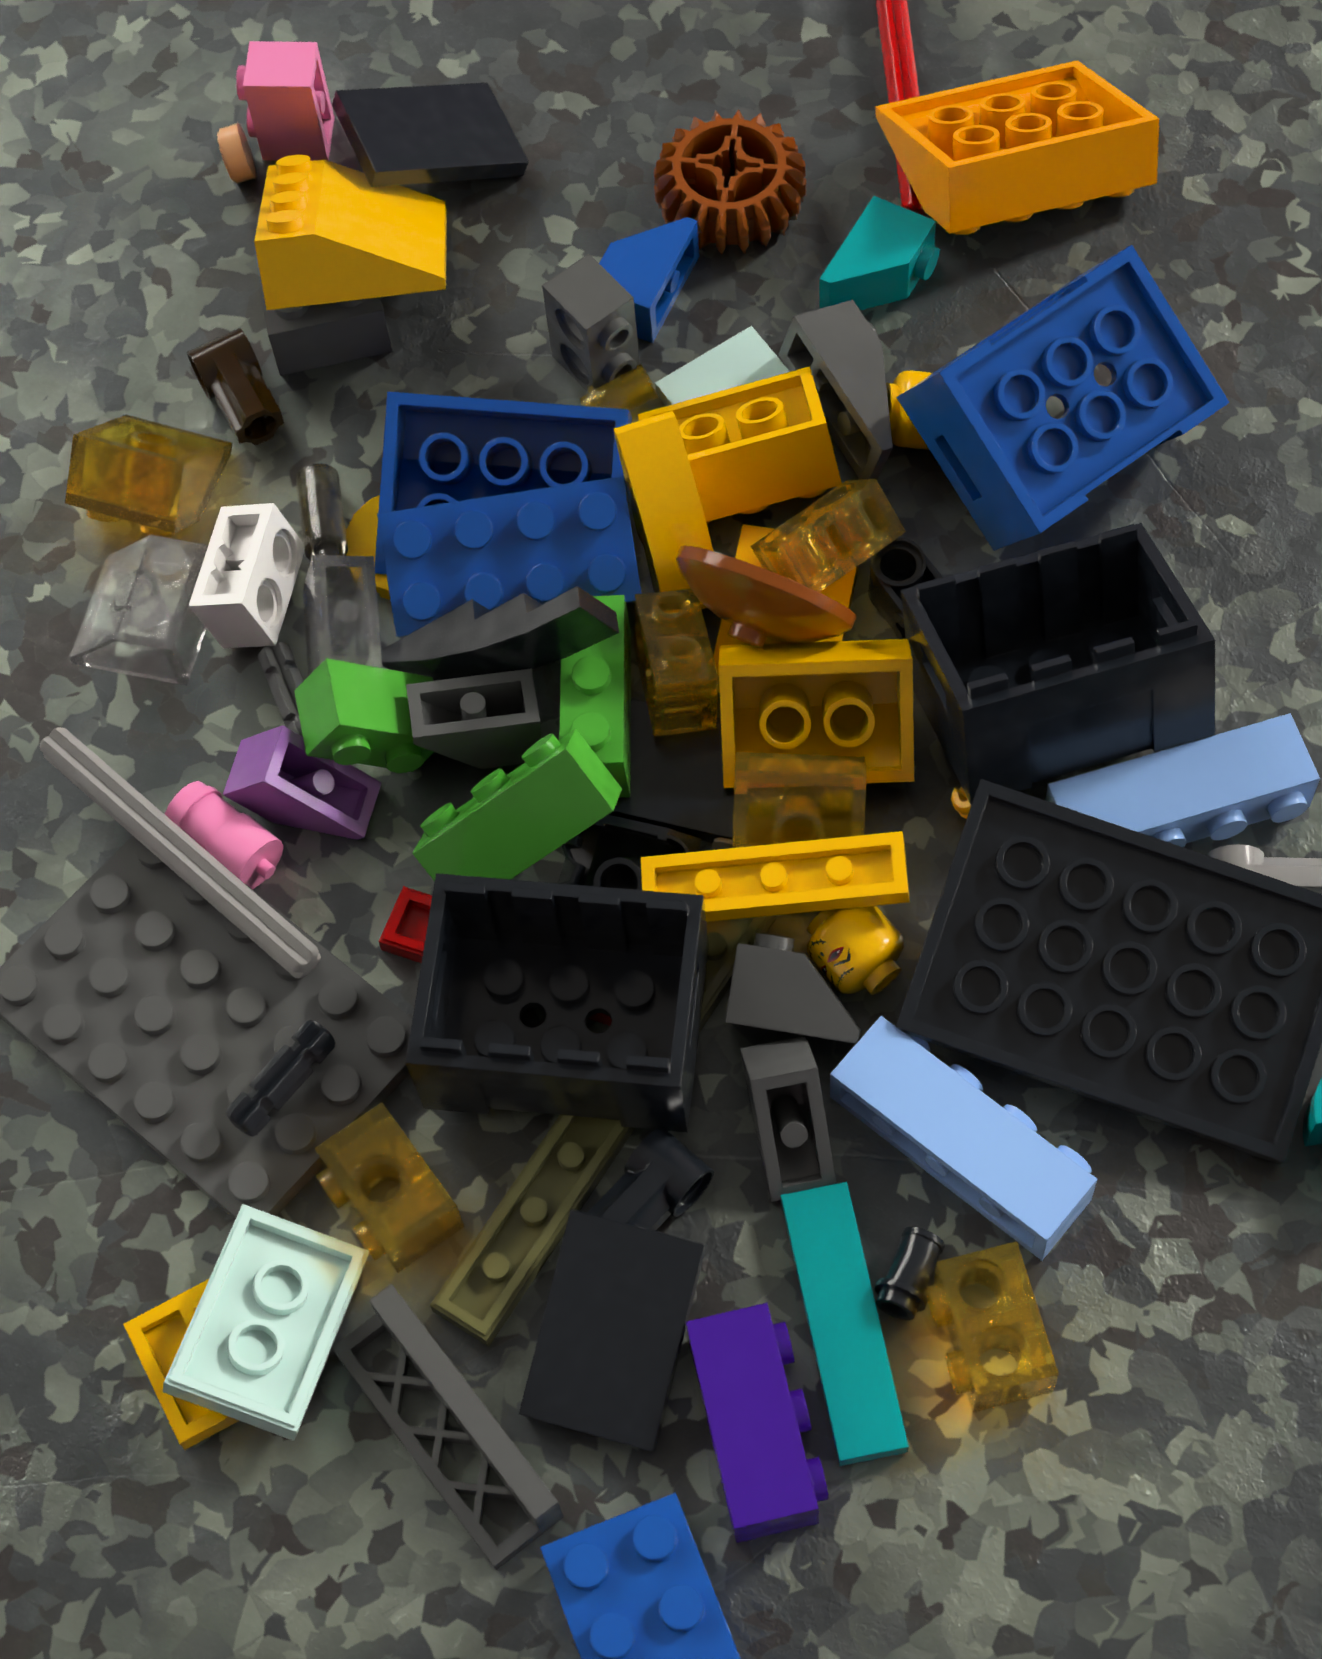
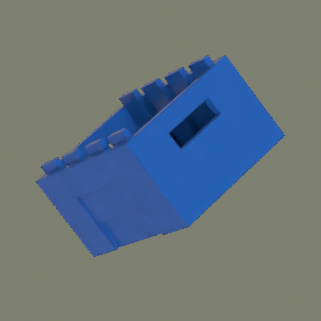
M1133 245L1128 246L1084 272L897 397L993 551L1042 533L1088 501L1086 494L1155 446L1185 434L1230 403ZM1098 364L1104 365L1110 370L1112 379L1109 386H1101L1096 382L1094 369ZM1051 396L1059 398L1064 405V414L1060 419L1051 417L1047 412L1046 402Z

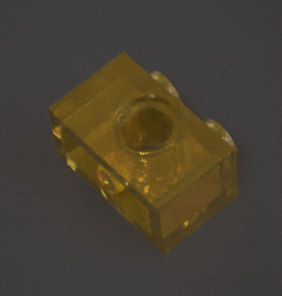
M382 1102L315 1147L316 1153L324 1167V1170L315 1176L337 1209L349 1203L361 1220L360 1223L352 1227V1230L364 1249L368 1250L369 1256L374 1262L385 1255L396 1272L399 1273L465 1227L457 1205ZM383 1181H395L401 1184L398 1193L388 1201L373 1202L368 1199L373 1187Z

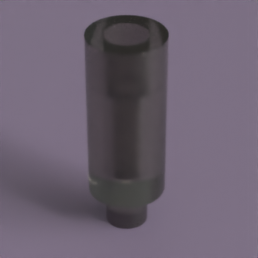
M311 464L302 468L296 476L304 553L310 561L316 563L318 573L333 575L340 570V560L348 552L339 473L334 467L327 464Z

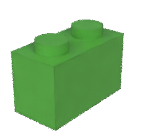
M326 658L294 690L306 756L334 760V762L341 765L364 764L383 767L394 773L413 772L418 769L434 752L416 746L413 743L406 684L433 681V677Z

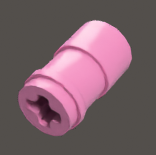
M200 781L192 782L182 788L167 807L165 815L251 889L256 888L274 874L275 867L278 865L283 853L284 846L282 841L251 816L240 813L225 801L221 793L214 787L206 786Z

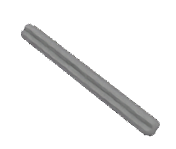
M57 727L52 730L49 736L42 739L39 746L40 751L48 762L293 977L304 978L318 965L321 956L316 945L66 728Z

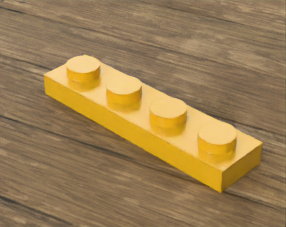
M903 831L641 857L642 890L704 895L706 922L910 902Z

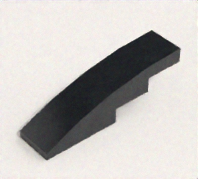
M578 586L543 605L525 593L518 595L491 611L471 599L378 651V663L390 670L433 677V681L534 669L567 658L618 634L617 614L613 609Z

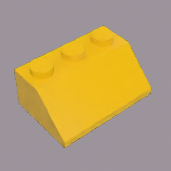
M810 366L637 414L639 421L673 411L707 524L712 520L738 513L754 514L764 510L771 504L796 497H816L829 488L842 485L827 422Z
M908 639L829 641L805 644L773 643L764 644L763 648L749 644L719 645L724 788L915 782L913 658Z

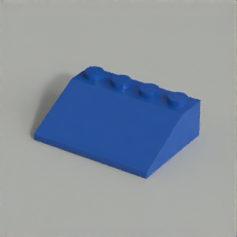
M387 391L378 513L624 476L613 429L632 423V415L629 409ZM378 523L374 574H386Z

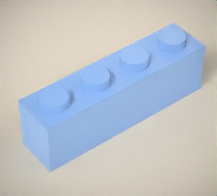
M1289 713L1049 783L1045 801L1184 848L1187 843L1206 837H1211L1212 840L1231 838L1242 832L1247 825L1267 819L1280 823L1298 817L1310 807L1320 777L1293 717Z
M880 1016L830 1073V1098L1042 1261L1091 1202L1097 1178L1090 1174L1092 1172L1090 1165L1073 1149L1064 1145L1056 1148L1037 1134L1036 1125L1023 1111L1010 1104L1002 1107L984 1094L980 1081L967 1069L958 1064H952L950 1067L929 1052L930 1046L925 1040L902 1032L884 1017Z

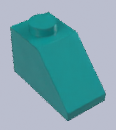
M873 196L819 279V309L853 300L861 311L907 299L919 279L928 280L936 267L940 254V249L934 246L936 221Z

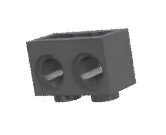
M587 254L544 283L542 290L552 356L596 399L610 388H617L625 384L635 371L640 368L634 298L590 254Z

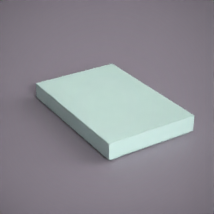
M242 1204L166 1376L162 1392L294 1441L367 1262L369 1251Z

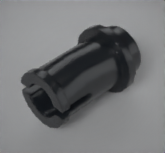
M904 1228L901 1242L886 1278L878 1279L875 1284L874 1290L878 1295L875 1303L880 1310L901 1320H913L917 1312L925 1310L928 1299L924 1292L939 1255L942 1254L945 1247L941 1238L922 1228Z

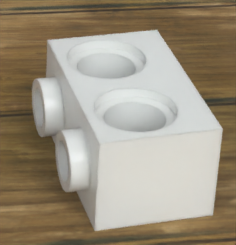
M274 503L225 506L220 509L189 607L222 648L276 646L306 546Z

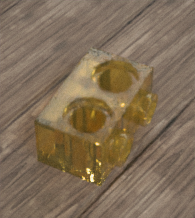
M876 479L846 480L750 547L764 569L821 592L903 535L906 530Z
M692 589L635 594L634 650L654 736L715 730L719 676L700 601Z
M1018 1242L937 1261L934 1276L935 1285L926 1287V1297L935 1327L947 1326L954 1351L945 1353V1359L955 1394L967 1392L974 1413L1054 1392L1059 1373ZM982 1284L994 1292L997 1301L987 1308H974L964 1302L959 1292L967 1285ZM1002 1349L1013 1356L1018 1368L1008 1375H995L988 1372L982 1366L979 1357L987 1350Z

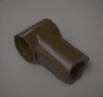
M238 328L187 351L191 366L208 399L215 398L239 444L247 442L256 446L273 438L276 430L284 424V420L270 389L267 388L261 377L262 370L243 330Z

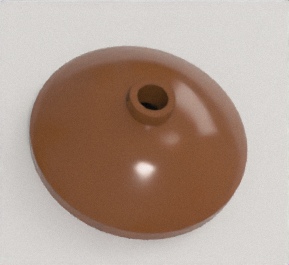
M685 545L680 547L676 556L679 571L698 600L718 617L732 623L728 635L746 644L763 648L767 638L781 642L801 644L833 638L852 630L857 618L853 611L830 597L745 561L711 550Z

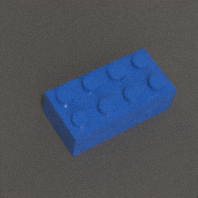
M624 476L377 513L395 632L398 638L411 634L471 599L491 611L518 595L525 593L543 605L578 586L592 596L624 595L626 605L643 602Z
M676 1492L540 1547L581 1659H741Z

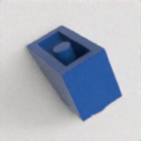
M686 217L614 241L609 244L599 262L634 298L637 338L651 343L654 342L699 258L697 220Z

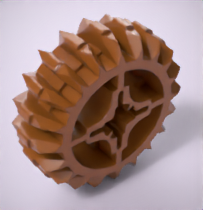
M739 109L733 118L722 119L715 110L710 122L705 123L694 117L690 125V131L676 128L672 142L663 143L660 160L656 161V167L654 168L655 201L658 203L659 209H661L662 217L666 224L686 217L697 220L699 250L711 242L716 243V247L721 255L727 245H738L745 254L749 242L755 240L767 247L768 241L771 238V232L785 235L789 221L797 220L801 210V202H803L804 196H806V164L802 154L798 153L795 138L784 137L780 123L766 127L761 113L750 121L745 120Z

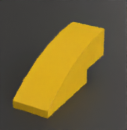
M673 411L614 428L637 534L644 546L655 597L666 619L669 620L707 608L698 600L681 575L676 562V556L681 546H694L713 551V547L675 414Z

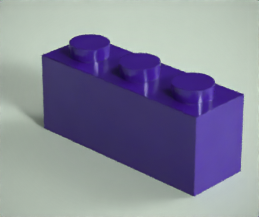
M768 1303L686 1321L688 1341L735 1542H744L819 1524V1507L817 1502L828 1500L829 1494L820 1458L806 1459L800 1433L811 1431L812 1427L803 1390L801 1388L789 1391L783 1365L795 1363L786 1322L772 1323Z

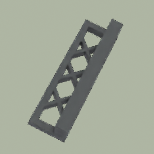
M390 1284L369 1300L375 1315L332 1346V1350L497 1570L564 1517L562 1510L550 1490L394 1286ZM387 1330L400 1347L396 1375L367 1372L354 1354ZM409 1360L423 1378L407 1376ZM378 1386L394 1387L391 1404ZM404 1388L435 1393L440 1400L436 1429L407 1426L400 1417ZM449 1413L463 1432L447 1430ZM417 1439L434 1441L432 1458ZM445 1442L474 1445L482 1455L477 1484L447 1480L441 1472ZM490 1467L505 1487L488 1485ZM459 1494L476 1495L473 1513ZM486 1497L516 1500L530 1519L498 1546L482 1526Z

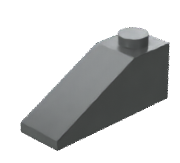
M853 300L795 315L778 355L790 372L810 366L830 435L865 488L876 484L893 448L883 347L874 326L865 319Z

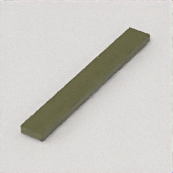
M776 915L706 922L709 952L699 1033L731 986L737 944L754 945L755 934H766L775 921ZM559 1115L430 1304L432 1311L489 1347L564 1236L570 1210L582 1209L635 1128L621 1127L620 1120Z

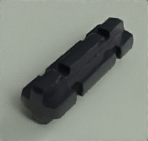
M314 1020L305 1021L291 1037L295 1043L291 1047L284 1045L249 1085L253 1090L249 1094L242 1092L227 1108L226 1114L230 1122L241 1132L250 1137L258 1135L272 1119L268 1115L272 1108L279 1111L314 1072L310 1068L312 1063L315 1061L321 1064L335 1048L336 1042L332 1034Z

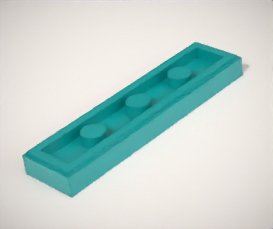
M843 1182L781 1195L782 1210L839 1466L908 1453L909 1445L848 1184Z

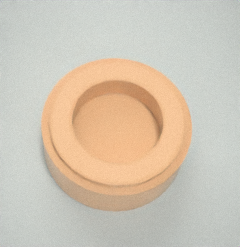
M236 123L220 128L219 132H217L218 143L224 164L232 181L241 183L256 178L254 160L241 125Z

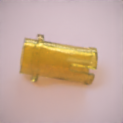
M640 363L636 365V368L597 389L593 384L588 386L589 393L579 399L582 406L629 409L631 411L652 399L659 398L644 366Z

